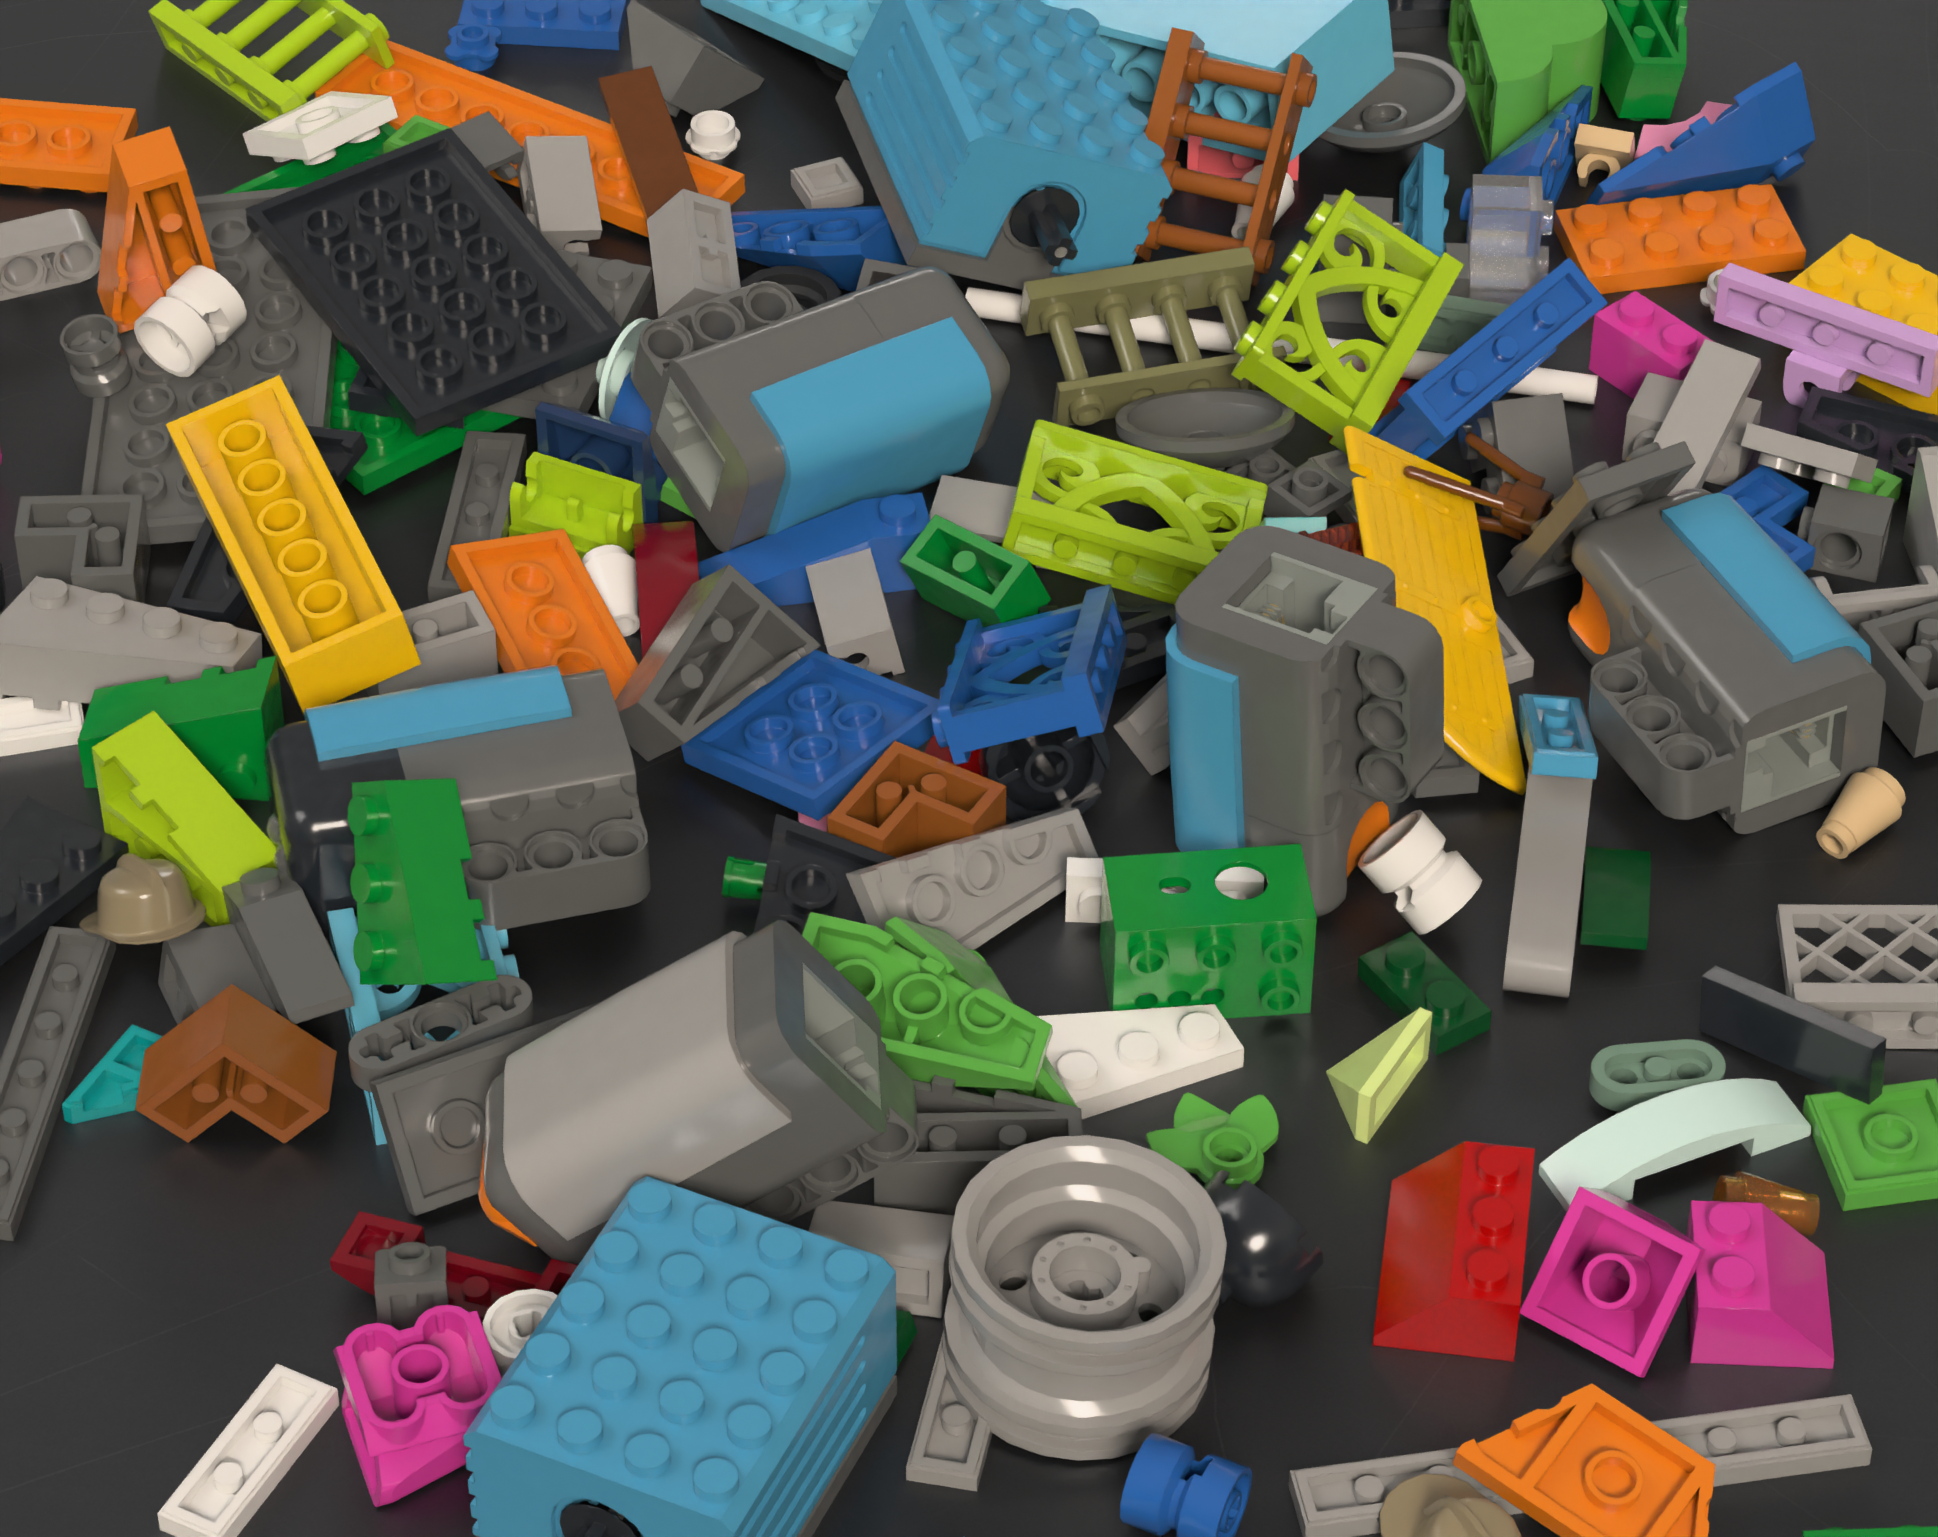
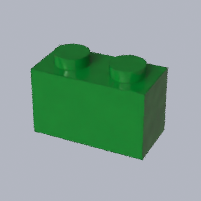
M937 514L933 516L900 560L901 565L922 599L965 621L980 618L983 627L1038 614V608L1047 605L1051 600L1030 561Z

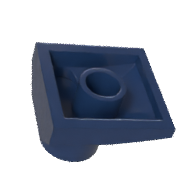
M540 402L535 408L538 452L641 484L643 524L658 523V504L661 502V490L667 480V476L661 465L652 458L648 435L644 431L563 405Z

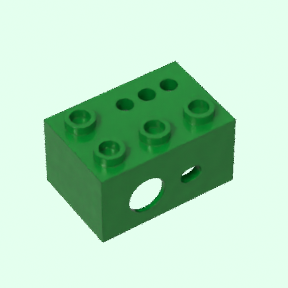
M1301 844L1103 857L1100 955L1110 1011L1215 1004L1224 1019L1310 1013L1317 917ZM1247 867L1260 872L1266 878L1268 886L1261 895L1251 899L1240 900L1222 894L1215 885V879L1226 869ZM1175 886L1188 889L1184 893L1168 894L1161 891L1163 888Z

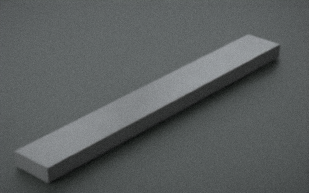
M1851 1394L1650 1421L1715 1464L1713 1487L1867 1466L1870 1464L1872 1454L1870 1441ZM1459 1447L1290 1470L1289 1490L1303 1537H1354L1381 1533L1379 1514L1387 1494L1402 1481L1421 1474H1446L1468 1482L1483 1494L1488 1501L1501 1506L1509 1515L1524 1512L1454 1466L1453 1460Z

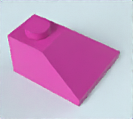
M1579 1186L1520 1309V1314L1636 1376L1644 1378L1705 1249L1667 1222L1607 1191Z

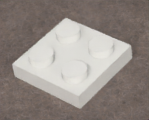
M330 91L243 133V137L250 155L273 157L275 162L299 159L303 160L305 165H314L333 158L336 155L335 148L346 142L359 143L376 137L380 134L379 126L397 118L398 115L391 96Z

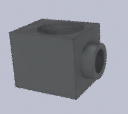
M1822 484L1816 507L1804 506L1798 530V537L1816 548L1813 567L1810 569L1876 583L1887 547L1895 499Z

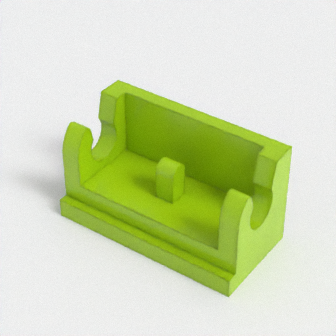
M534 451L526 461L525 476L527 478V486L518 482H513L509 498L511 514L509 537L564 529L581 560L590 550L603 545L620 546L629 555L634 549L633 524H643L641 484Z

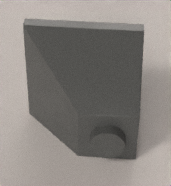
M631 0L629 3L627 17L633 70L652 66L670 115L677 117L681 109L694 116L708 110H719L760 88L765 78L696 33L635 0Z

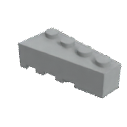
M36 576L0 615V699L6 698V695L33 698V706L37 709L59 711L62 701L90 704L94 690L165 676L168 677L170 683L201 678L203 669L222 666L225 673L256 668L258 659H262L261 633L237 628L226 622H214L179 613L172 608L156 607L124 599L117 594L101 593L66 584L62 580Z

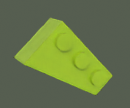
M155 711L150 712L92 747L104 832L128 843L129 853L136 854L142 859H163L176 863L184 873L194 898L201 901L205 906L206 915L204 921L211 927L230 924L222 891L223 886L240 882L239 879L243 874L255 869H283L281 853L278 850L277 844L260 830Z

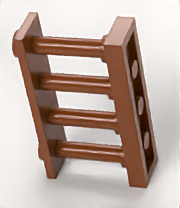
M1172 27L1145 131L1148 140L1159 145L1165 153L1161 166L1173 189L1170 195L1175 190L1253 208L1245 239L1241 240L1166 223V217L1161 216L1165 198H1162L1160 202L1162 210L1155 222H1149L1147 228L1150 233L1144 244H1137L1135 248L1137 257L1135 260L1149 262L1152 249L1158 250L1161 245L1198 254L1249 246L1255 263L1251 286L1257 287L1260 274H1268L1273 262L1275 242L1269 240L1302 109L1303 107L1310 108L1313 103L1317 88V75L1312 73L1313 66L1303 55L1295 53L1291 55L1287 74L1211 58L1208 55V51L1203 50L1205 43L1194 32ZM1203 80L1281 96L1273 129L1194 112V107L1189 105L1194 84H1201ZM1189 135L1266 151L1259 185L1180 168V162L1175 161L1180 139L1186 140Z

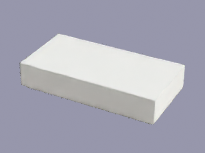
M17 696L0 699V757L77 745L84 723L82 704L62 701L60 710L57 711L34 708L33 698Z

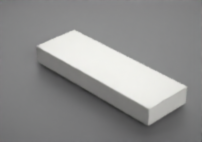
M276 1364L157 1513L160 1530L175 1537H237L339 1406L338 1389Z

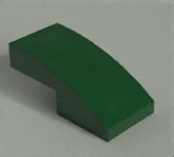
M1585 847L1580 944L1647 950L1651 852Z

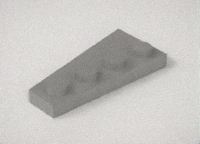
M1061 808L846 873V876L867 924L874 925L885 931V922L896 916L944 931L965 948L974 950L1066 890L1067 857H1099L1079 809Z

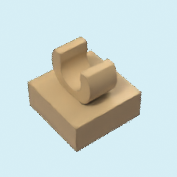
M1579 123L1574 142L1579 186H1587L1589 174L1593 170L1607 171L1609 173L1608 177L1634 161L1635 137L1633 132Z

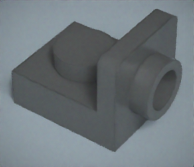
M406 1242L398 1244L391 1249H382L375 1252L374 1288L377 1323L390 1325L400 1331L414 1327L418 1317L426 1310L435 1306L449 1305L447 1253L445 1246H427L418 1242Z

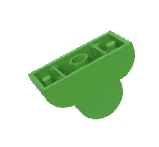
M1451 0L1447 45L1454 67L1460 72L1466 84V104L1486 165L1491 163L1581 85L1593 87L1589 122L1595 117L1599 103L1607 26V9L1602 0Z

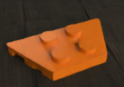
M1592 1383L1562 1397L1559 1404L1553 1408L1536 1409L1514 1419L1509 1429L1486 1440L1476 1443L1475 1439L1463 1443L1456 1451L1453 1460L1454 1466L1560 1537H1708V1510L1713 1494L1715 1464Z

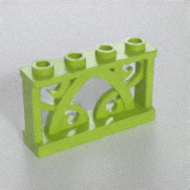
M1347 189L1342 192L1333 205L1323 200L1309 219L1304 230L1312 234L1308 244L1300 239L1283 263L1281 270L1289 274L1284 284L1276 280L1259 304L1257 310L1265 314V317L1261 324L1252 320L1236 343L1233 350L1240 354L1241 358L1231 373L1232 376L1240 381L1246 378L1332 435L1329 443L1346 454L1343 429L1347 426H1353L1369 433L1464 266V264L1446 252L1441 257H1438L1354 201L1355 194ZM1344 234L1368 250L1370 267L1361 266L1362 254L1354 243L1349 246L1350 256L1339 254L1334 246L1335 237ZM1320 259L1326 270L1310 274L1316 262ZM1385 262L1399 272L1384 269ZM1339 292H1364L1362 305L1365 318L1375 334L1385 342L1384 346L1369 340L1351 339L1339 343L1332 349L1320 320L1317 298ZM1378 294L1384 295L1380 306L1383 304L1393 306L1397 312V317H1387L1380 311L1378 307ZM1292 305L1294 322L1283 321ZM1281 339L1288 341L1292 345L1294 352L1288 354L1284 360L1291 363H1299L1308 357L1312 368L1304 372L1295 371L1274 357L1273 343ZM1348 355H1356L1365 363L1366 371H1357L1352 365V359L1343 366L1340 359ZM1320 378L1333 395H1331L1330 393L1316 385L1314 382H1316Z
M1037 420L1035 421L1024 456L1001 547L1030 561L1033 565L1103 585L1111 584L1113 588L1175 605L1179 595L1219 554L1215 549H1224L1242 531L1260 526L1268 486L1261 482L1052 422ZM1047 478L1057 480L1064 490L1052 484ZM1033 490L1054 504L1031 499ZM1121 500L1148 506L1161 515L1172 528H1162L1146 532L1118 524L1108 512L1099 506ZM1218 527L1231 530L1225 533L1209 532Z

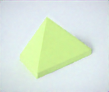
M1421 1007L1326 1071L1356 1140L1368 1144L1428 1060L1432 1021L1431 1011Z

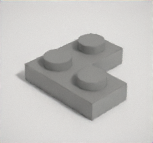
M1747 423L1741 443L1743 447L1761 452L1758 464L1848 489L1851 478L1871 483L1878 462L1876 459L1751 423Z

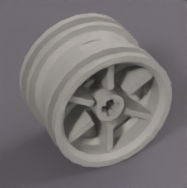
M1091 1135L1051 1137L1021 1145L992 1160L967 1185L956 1205L951 1231L949 1271L952 1286L949 1289L944 1314L942 1348L946 1378L958 1402L970 1411L971 1416L976 1421L979 1416L988 1422L991 1432L1007 1443L1041 1456L1075 1461L1113 1459L1138 1452L1143 1442L1152 1433H1158L1166 1437L1173 1434L1195 1412L1208 1383L1215 1332L1213 1314L1219 1304L1227 1247L1221 1215L1208 1192L1184 1168L1161 1154L1119 1139Z

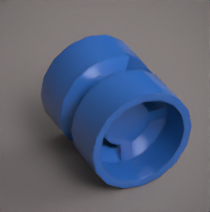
M1152 1433L1143 1442L1129 1470L1120 1503V1519L1122 1523L1157 1536H1163L1173 1529L1176 1531L1177 1537H1235L1249 1499L1252 1485L1251 1468L1215 1454H1209L1199 1461L1196 1459L1193 1446L1158 1433Z

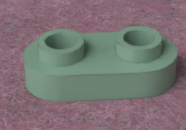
M1694 1039L1612 1045L1600 1050L1594 1056L1591 1063L1589 1091L1594 1100L1603 1107L1622 1112L1639 1103L1675 1090L1706 1082L1724 1080L1726 1063L1722 1054L1714 1046Z

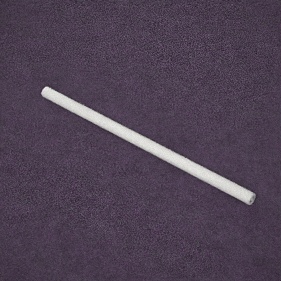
M968 287L965 298L979 318L1022 324L1020 320L1022 294ZM1162 315L1130 319L1136 340L1173 345ZM1188 318L1199 349L1235 354L1224 323ZM1106 324L1074 328V331L1110 336ZM1327 337L1332 349L1339 343L1346 341ZM1281 339L1273 343L1272 348L1284 346L1287 355L1294 352L1292 345L1288 341ZM1416 350L1401 377L1420 380L1450 355ZM1348 355L1340 359L1343 366L1352 359V365L1357 371H1366L1365 363L1356 355ZM1308 357L1304 361L1299 362L1311 365ZM1537 367L1510 389L1508 393L1529 396L1563 393V400L1594 405L1598 375Z

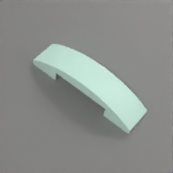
M1740 1078L1706 1082L1649 1099L1600 1122L1575 1137L1540 1163L1539 1175L1567 1212L1579 1186L1607 1191L1624 1201H1628L1633 1198L1634 1183L1637 1179L1739 1143L1744 1146L1752 1157L1810 1136L1812 1126L1776 1081Z

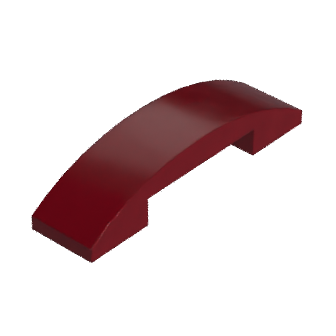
M693 521L633 524L642 659L691 585L699 581Z
M359 1211L330 1259L331 1270L355 1286L375 1296V1252L382 1249H391L398 1244L406 1242H418L426 1245L423 1227ZM446 1251L449 1305L461 1307L468 1312L477 1310L483 1326V1320L488 1309L499 1298L514 1291L539 1289L559 1295L578 1265L551 1259L543 1275Z

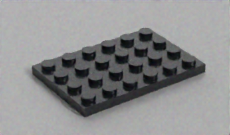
M451 128L245 209L249 229L416 437L607 357L613 344L623 331Z

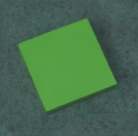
M1936 1078L1883 1085L1882 1094L1869 1105L1838 1091L1805 1095L1803 1114L1812 1126L1811 1134L1842 1211L1938 1198V1083Z

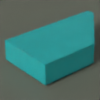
M132 1024L62 1104L64 1121L77 1124L134 1111L145 1050L163 1036Z

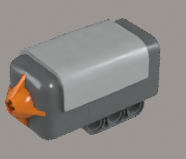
M777 920L748 937L742 932L731 931L619 991L519 1048L507 1057L504 1072L491 1082L485 1098V1129L478 1190L479 1201L486 1216L493 1224L534 1247L538 1246L552 1259L579 1265L633 1183L646 1176L785 1223L906 1161L915 1154L919 1146L916 1086L886 1055V1045L881 1041L880 1020L872 1005L795 928L786 921Z

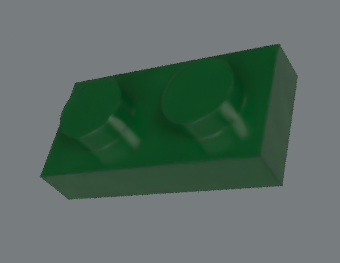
M1409 932L1359 956L1357 975L1401 1020L1420 1007L1432 1012L1429 1049L1435 1055L1441 1054L1490 1030L1492 1011L1413 932Z

